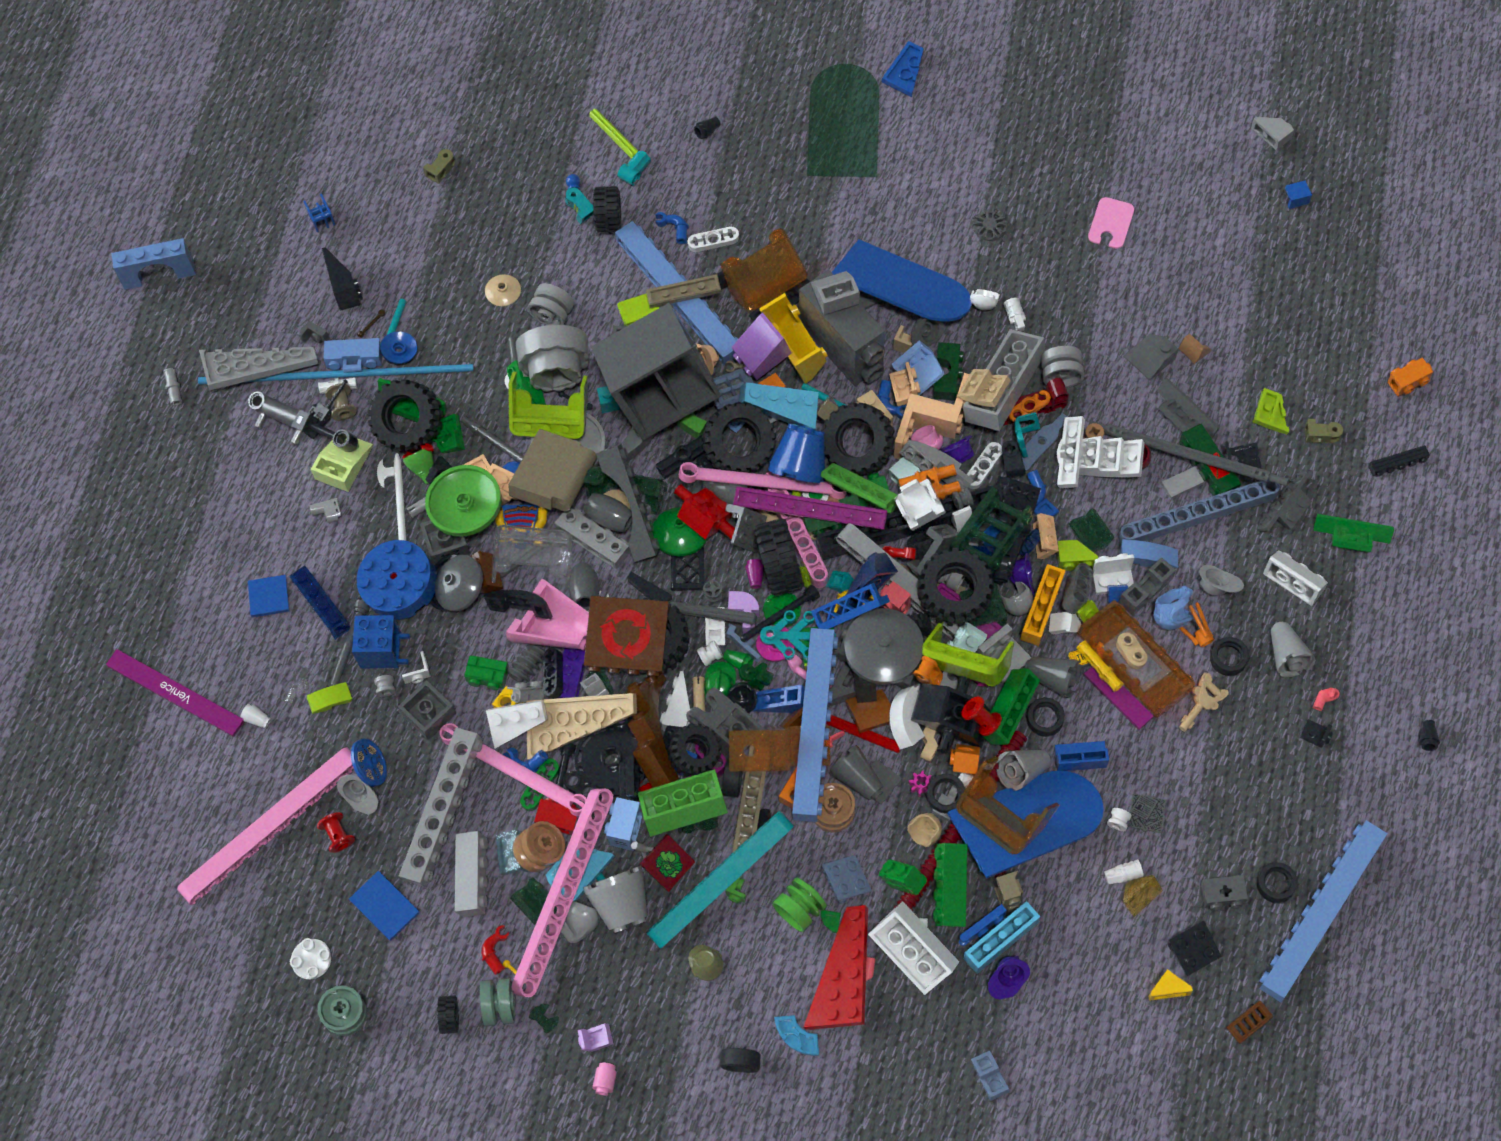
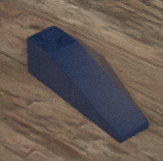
M875 552L868 556V561L862 565L847 594L872 583L875 584L878 590L894 576L898 570L888 555ZM870 589L866 590L865 599L872 595ZM851 597L849 605L856 608L858 600ZM839 606L836 613L841 615L843 607Z

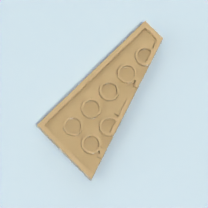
M636 694L544 699L548 719L527 731V759H531L540 750L549 753L637 714ZM530 700V701H526V703H527V702H533V701H539V700Z

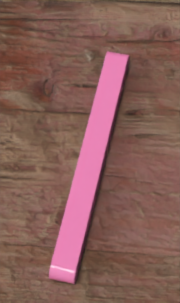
M349 748L341 749L186 878L177 888L190 905L195 904L199 897L202 898L212 890V886L218 885L223 881L230 871H234L242 865V861L254 855L261 845H266L275 837L274 835L278 831L281 832L291 824L290 821L292 819H297L306 811L305 809L309 805L312 806L322 798V794L328 793L334 788L341 777L349 775L353 769Z
M593 789L588 794L513 980L512 991L517 996L532 997L537 992L612 804L613 794L609 789ZM600 793H601V795H602V800H601V802H600V800H599V795H600ZM593 812H594V814H595L594 820H592V817H591V815H592ZM585 831L587 832V838H586V839L584 838V832H585ZM579 849L580 855H579V857L577 858L576 853H577V850ZM570 868L572 869L571 877L569 876ZM564 887L565 892L562 896L561 889ZM555 906L557 907V913H556V914H554V911H553ZM547 925H549V932H548V934L546 933V927H547ZM541 944L542 950H541V952L539 953V952H538V947H539V945ZM532 964H534L533 972L530 971ZM526 983V990L523 992L522 987Z

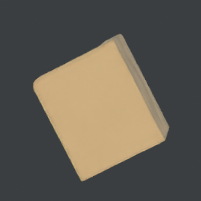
M901 325L894 338L893 349L905 353L913 344L911 335L904 333V326Z

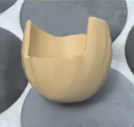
M924 813L914 817L907 826L911 838L917 844L924 847L935 844L942 833V824L939 818L932 813Z

